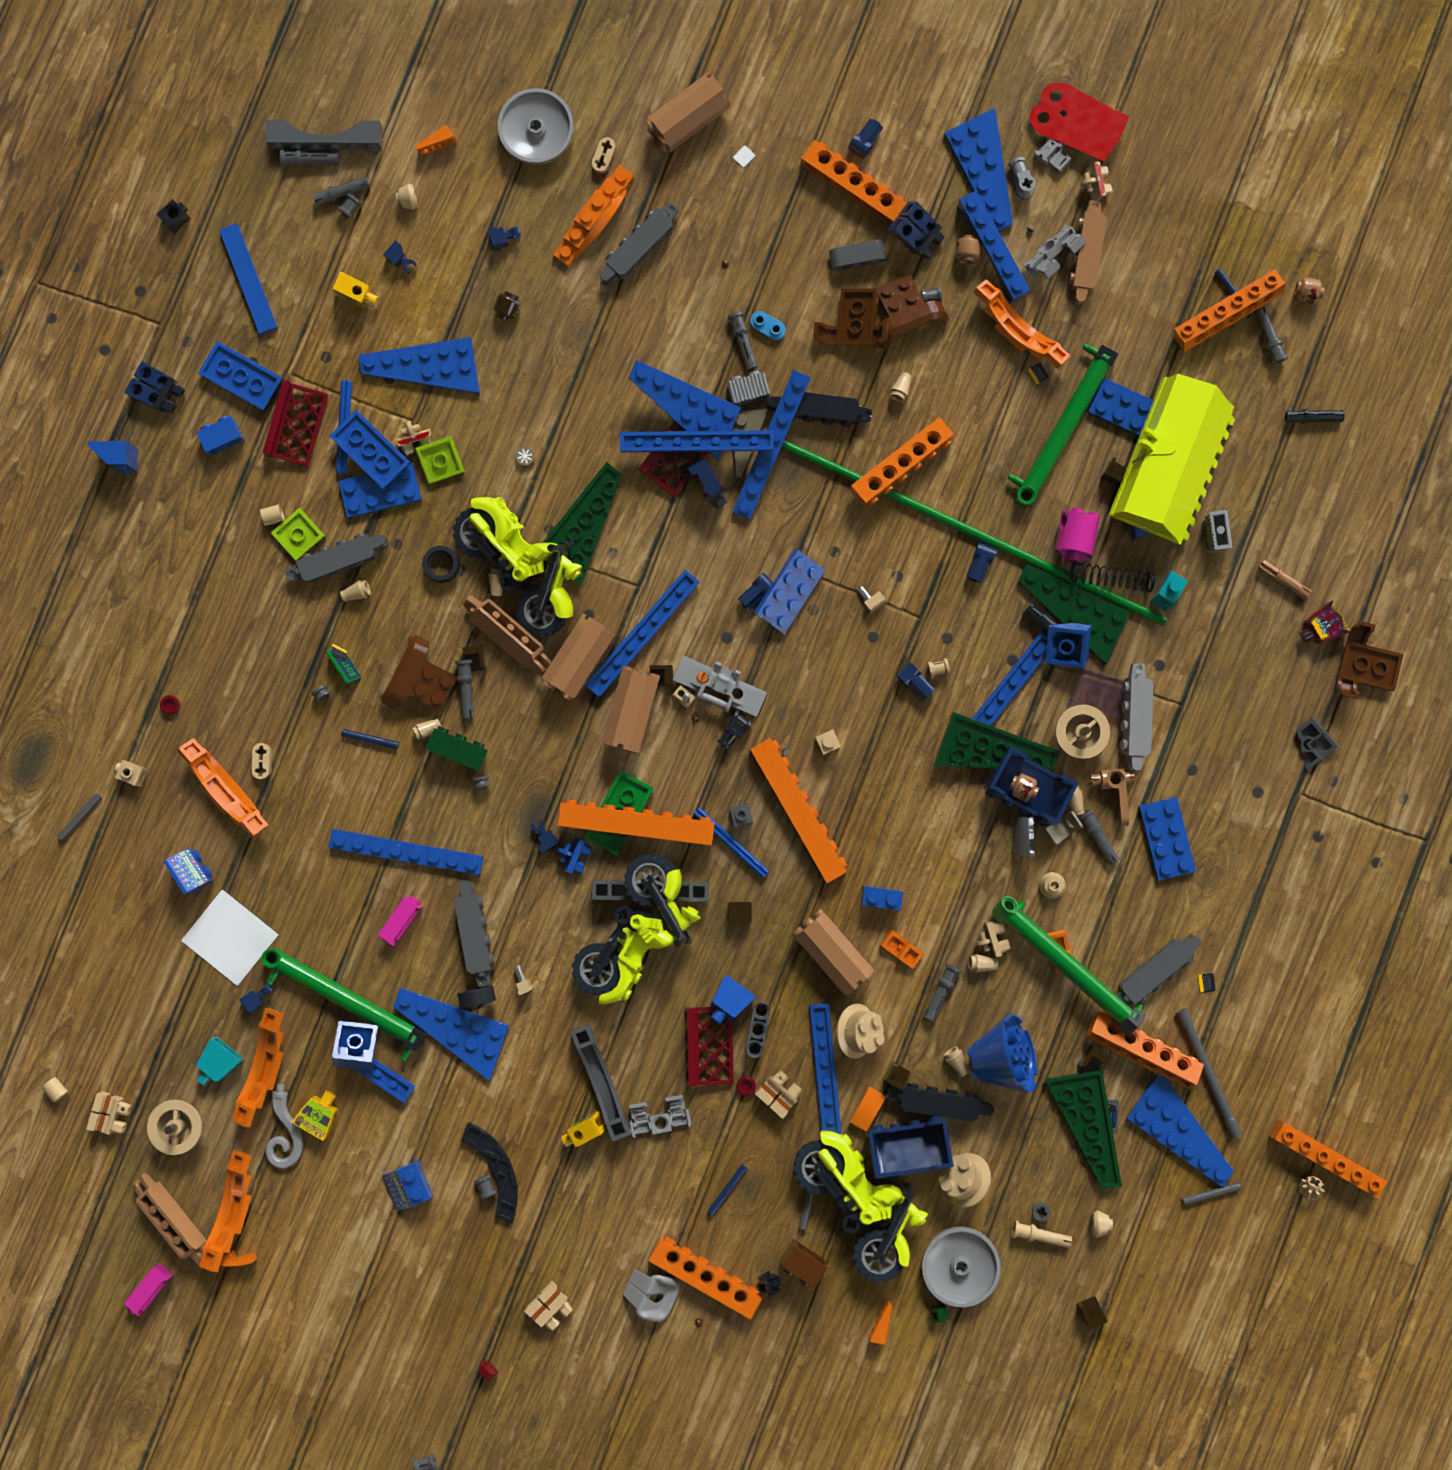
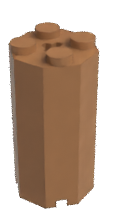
M706 73L648 116L646 121L647 131L652 138L656 137L659 141L658 145L664 153L667 151L672 152L730 109V101L728 98L726 100L723 98V95L726 93L713 76L710 77L709 73Z
M583 614L542 676L543 684L553 691L555 688L560 690L559 694L568 701L571 699L575 700L614 641L616 634L609 632L608 628Z
M623 666L602 744L639 754L660 679L659 675L653 673L647 675L645 670L636 668L634 671V668Z
M820 908L812 915L813 919L811 917L806 919L801 924L803 928H797L792 935L843 994L847 996L859 987L858 985L861 982L867 980L875 970Z

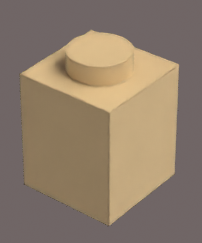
M833 729L815 737L822 756L841 747Z

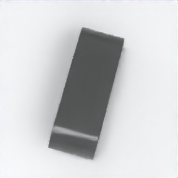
M882 240L842 246L829 250L833 271L874 265L886 261Z
M765 1001L756 1002L752 1010L746 1043V1052L752 1058L760 1057L764 1050L770 1017V1007ZM759 1005H764L767 1008V1012L764 1015L757 1014L756 1008ZM754 1025H762L764 1028L763 1032L755 1034L752 1030ZM756 1043L760 1046L758 1053L750 1052L749 1047L751 1044Z

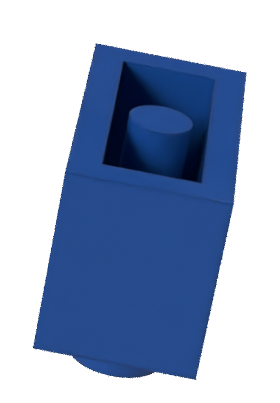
M232 416L221 417L217 423L212 425L206 424L200 428L201 430L196 432L205 453L210 456L245 441L236 420Z
M863 886L861 905L901 911L903 891Z

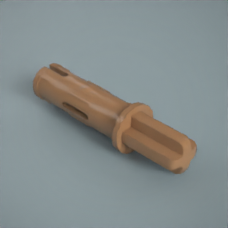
M1263 560L1258 566L1259 570L1272 578V581H1277L1303 600H1306L1312 590L1284 573L1282 568L1278 569L1266 560Z

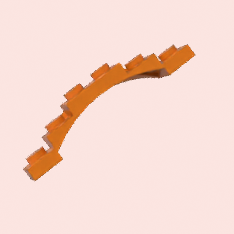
M620 164L617 166L612 175L606 178L598 190L594 191L574 218V223L563 237L564 240L553 253L554 258L569 268L574 259L579 257L590 246L618 210L627 193L628 186L635 178L634 174Z
M987 279L974 290L973 293L987 305L984 311L997 322L994 328L1020 352L1027 349L1039 361L1045 357L1057 369L1071 356L1058 342L1042 335L1022 319L1005 299L1001 290L994 287Z
M194 738L178 748L177 752L189 764L188 769L200 782V788L223 814L227 813L237 826L241 825L251 838L268 827L267 822L260 816V812L244 791Z
M265 1008L262 1020L259 1023L258 1041L253 1063L246 1083L235 1104L232 1121L244 1127H251L256 1108L262 1109L267 1090H273L284 1052L279 1051L284 1033L279 1032L284 1014L270 1008Z
M233 1150L230 1162L227 1165L221 1206L213 1229L202 1250L203 1255L199 1267L211 1272L219 1271L223 1253H230L234 1235L241 1234L252 1196L247 1194L252 1175L247 1174L252 1155Z

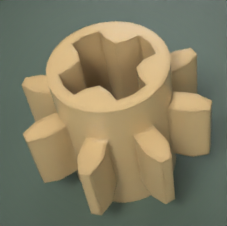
M1307 1176L1305 1180H1301L1299 1192L1305 1199L1316 1201L1324 1193L1322 1189L1324 1184L1315 1176Z

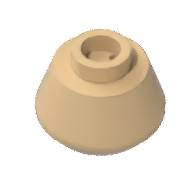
M409 183L399 188V193H396L397 204H401L402 208L414 210L417 207L415 189Z
M1050 872L1041 878L1039 888L1045 897L1054 899L1064 893L1066 883L1060 874Z
M1096 1210L1092 1213L1091 1233L1096 1238L1108 1235L1109 1231L1113 1229V1220L1109 1219V1215Z

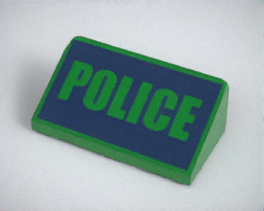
M332 649L326 651L327 656L346 684L351 685L361 678L360 673L348 655L345 662L333 656Z

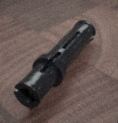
M1303 409L1302 411H1286L1284 419L1285 423L1302 422V424H1308V422H1343L1345 412L1344 410L1309 411L1308 409Z

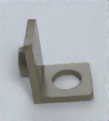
M1071 811L1061 817L1058 825L1048 826L1045 832L1054 845H1057L1071 833L1081 829L1083 825L1075 813ZM1068 818L1074 820L1075 827L1069 823Z

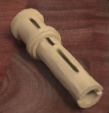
M1017 1220L1012 1225V1238L1020 1237L1027 1239L1028 1242L1037 1240L1068 1249L1071 1246V1243L1064 1242L1063 1240L1072 1241V1236L1037 1229L1034 1224H1030V1226L1020 1224Z

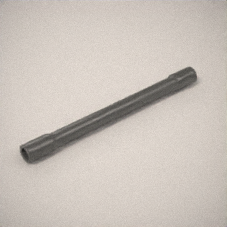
M1187 1008L1181 1009L1176 1014L1198 1061L1204 1064L1202 1071L1224 1118L1227 1130L1231 1138L1239 1137L1242 1135V1132L1230 1110L1203 1049Z

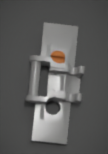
M683 655L673 677L674 681L699 691L696 697L697 700L702 699L724 709L726 713L730 706H733L757 717L767 692L738 680L741 672L729 670L721 666L722 663L716 661L714 667L711 668ZM705 687L729 696L728 702L703 692ZM736 688L743 692V696L740 699H734L732 691Z

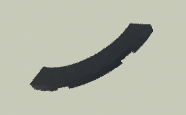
M468 1122L461 1141L475 1148L487 1159L497 1180L498 1203L494 1217L513 1223L518 1204V1184L512 1162L503 1147L492 1135L481 1127Z

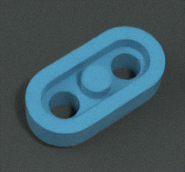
M757 311L752 314L750 324L755 331L773 341L783 339L786 328L782 322L763 311ZM757 318H762L763 322L758 323L756 320ZM778 327L780 331L775 333L773 328Z

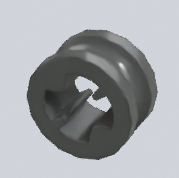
M326 685L320 686L311 693L312 696L316 697V702L325 699L331 694L330 691H327Z
M489 776L472 779L475 782L474 789L491 786V783L488 782Z
M1037 1202L1032 1207V1213L1038 1221H1045L1050 1216V1209L1046 1203ZM1040 1207H1044L1046 1214L1038 1216L1037 1208L1041 1209Z

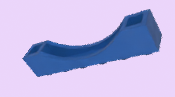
M977 191L959 199L957 208L966 224L972 229L985 249L996 272L1001 289L1010 305L1026 297L1030 288Z

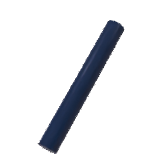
M1221 268L1217 270L1215 275L1229 294L1232 295L1237 292ZM1254 312L1247 315V318H1250L1252 315H1254Z
M343 729L341 732V736L393 749H398L399 742L346 729Z
M741 1164L708 1209L707 1212L714 1216L748 1169L745 1165Z

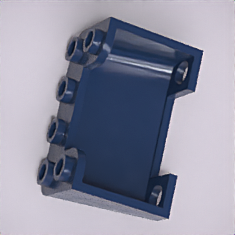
M1012 746L1008 747L983 788L986 791L985 795L992 799H1001L1003 805L1019 809L1018 813L1025 817L1030 815L1041 826L1058 825L1079 783L1063 774L1056 775L1027 759L1028 755ZM1025 774L1037 780L1036 787L1040 789L1035 799L1031 798L1028 802H1024L1012 796V790H1009L1015 775Z
M941 1116L930 1117L926 1123H920V1120L910 1121L908 1126H901V1123L890 1124L888 1129L883 1128V1125L871 1126V1130L867 1131L875 1179L954 1167L946 1119H941Z

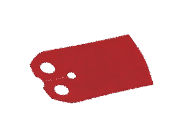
M1067 83L1048 84L1040 95L1041 103L1034 106L1030 113L1029 120L1033 128L1043 136L1061 142L1104 162L1118 143L1129 116ZM1054 90L1060 91L1062 94V98L1056 102L1050 99V93ZM1065 110L1067 115L1062 117L1059 111ZM1041 112L1048 113L1049 121L1040 123L1037 120L1038 114Z

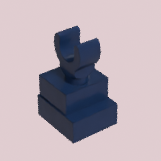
M518 226L504 232L503 227L488 229L494 251L508 247L507 239L521 237Z
M395 240L383 255L396 268L402 264L406 273L411 274L407 266L413 264L417 267V264L414 260L406 258L402 252V246Z
M539 819L541 827L537 829L534 824H531V828L539 834L538 839L541 844L538 845V848L544 854L560 845L553 831L546 832L545 822Z
M267 984L257 993L252 990L239 1000L247 1011L252 1014L264 1004L261 999L270 994L273 989Z

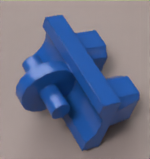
M577 837L574 838L572 844L566 842L564 849L558 847L557 851L562 853L559 860L565 862L562 869L571 874L572 872L582 873L585 864L577 861L579 854L588 857L592 847Z

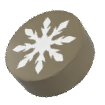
M521 447L517 450L516 460L518 464L526 467L534 462L535 455L531 448Z

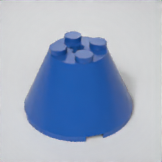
M1016 1014L1006 1016L967 1049V1053L972 1061L973 1067L971 1071L974 1079L978 1078L982 1082L1028 1093L1034 1091L1037 1085L1034 1082V1076L1038 1075L1037 1061L1028 1030H1023L1020 1024L1023 1021Z

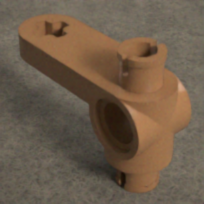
M1124 769L1100 770L1099 774L1096 775L1091 774L1090 780H1096L1090 782L1091 787L1100 786L1101 790L1115 789L1118 824L1120 827L1128 826L1129 811L1126 784L1135 783V778L1129 779V777H1135L1134 772H1125ZM1112 774L1118 776L1117 784L1111 783L1110 776Z

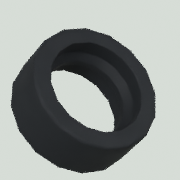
M439 545L432 547L425 553L422 566L430 579L438 583H446L457 576L460 562L452 549ZM439 553L447 554L452 560L450 572L442 576L433 573L430 567L431 559Z
M493 985L457 994L461 1009L496 1000Z

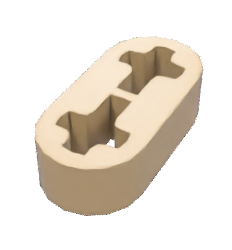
M611 138L601 139L595 151L592 167L597 174H605L612 162L616 147L615 142ZM608 143L611 149H607L606 154H604L603 146H606ZM604 158L603 163L605 166L598 168L596 163H600L601 159Z
M258 743L252 751V774L257 779H267L271 775L272 751L269 745ZM262 746L267 751L266 754H263V760H261V754H258V750H261ZM261 762H263V769H266V773H263L262 776L260 773H257V769L261 768Z

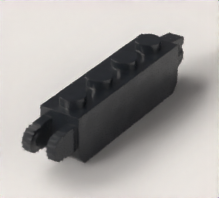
M805 392L793 420L801 418L804 422L812 423L814 420L822 421V424L825 425L840 423L842 427H852L856 423L871 422L872 409L859 406L856 398ZM771 396L767 399L769 410L776 411L781 397Z
M907 1083V1086L903 1085V1090L897 1087L887 1088L886 1099L899 1103L902 1109L907 1112L971 1122L976 1121L979 1115L991 1116L994 1113L993 1106L988 1102L981 1101L976 1096V1093L965 1091L964 1095L958 1094L957 1090L946 1088L945 1091H938V1087L927 1085L926 1088H919V1084Z

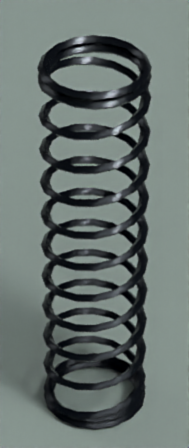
M1074 562L1070 570V581L1076 583L1079 576V567L1083 565L1084 571L1081 581L1084 584L1086 568L1090 566L1089 584L1091 585L1093 582V570L1095 567H1098L1099 572L1096 580L1098 586L1101 580V570L1105 568L1104 586L1106 587L1108 572L1112 568L1114 572L1111 580L1112 588L1116 582V571L1120 570L1119 589L1123 585V573L1127 570V590L1130 587V575L1134 571L1136 573L1133 583L1134 591L1138 586V574L1142 572L1143 578L1140 588L1141 591H1144L1146 587V591L1149 593L1153 591L1156 581L1154 572L1148 571L1144 574L1142 570L1137 573L1136 570L1129 572L1128 569L1122 571L1121 568L1115 570L1113 567L1107 569L1106 566L1100 568L1098 565L1092 567L1091 564L1085 567L1083 563L1078 564V562ZM1151 578V587L1149 589V581Z

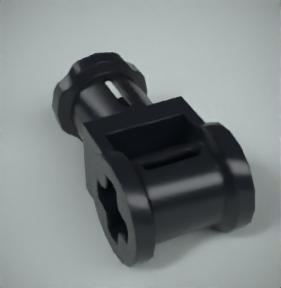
M737 710L725 728L727 731L717 742L731 751V747L737 738L740 739L746 733L753 721H748Z

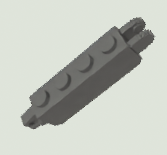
M672 202L661 210L657 208L655 211H650L645 218L646 220L633 229V234L629 238L625 237L620 242V247L615 252L611 251L607 255L606 267L600 273L601 282L604 285L611 284L617 277L620 280H626L672 233V221L679 213V209Z
M361 533L355 535L354 539L348 542L347 540L337 542L336 546L332 548L323 547L316 554L302 555L300 560L296 561V565L285 570L289 582L305 580L312 584L376 559V551L387 546L388 540L381 534L370 537L368 534Z
M464 880L460 883L461 897L456 898L454 905L466 969L471 974L474 973L478 987L491 984L490 970L493 969L492 965H495L493 953L490 954L489 952L491 939L490 935H486L485 927H488L486 916L482 914L481 908H484L483 898L479 897V893L474 894L472 882Z
M1192 935L1183 941L1177 939L1169 941L1119 983L1120 992L1116 996L1127 1005L1143 1003L1147 999V994L1151 991L1156 992L1162 987L1161 983L1164 980L1172 979L1181 966L1184 968L1192 962L1191 958L1195 956L1192 952L1201 945L1200 938Z

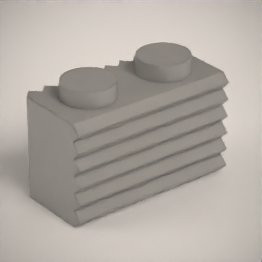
M753 371L748 374L749 376L743 378L741 376L730 378L727 386L732 404L739 406L769 398L770 392L764 372Z
M1227 510L1214 511L1205 515L1204 519L1206 520L1204 522L1206 523V534H1208L1206 537L1208 538V548L1210 549L1208 552L1216 553L1232 549Z

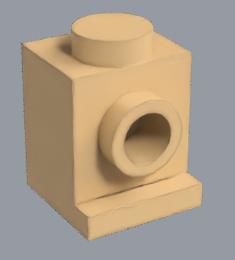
M122 760L121 763H117L114 773L116 774V779L141 787L148 769ZM127 769L130 770V774L128 776L125 775Z

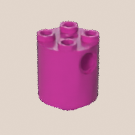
M1072 508L1071 511L1063 510L1055 552L1061 554L1065 561L1071 563H1080L1092 558L1100 514L1093 512L1083 513V509Z

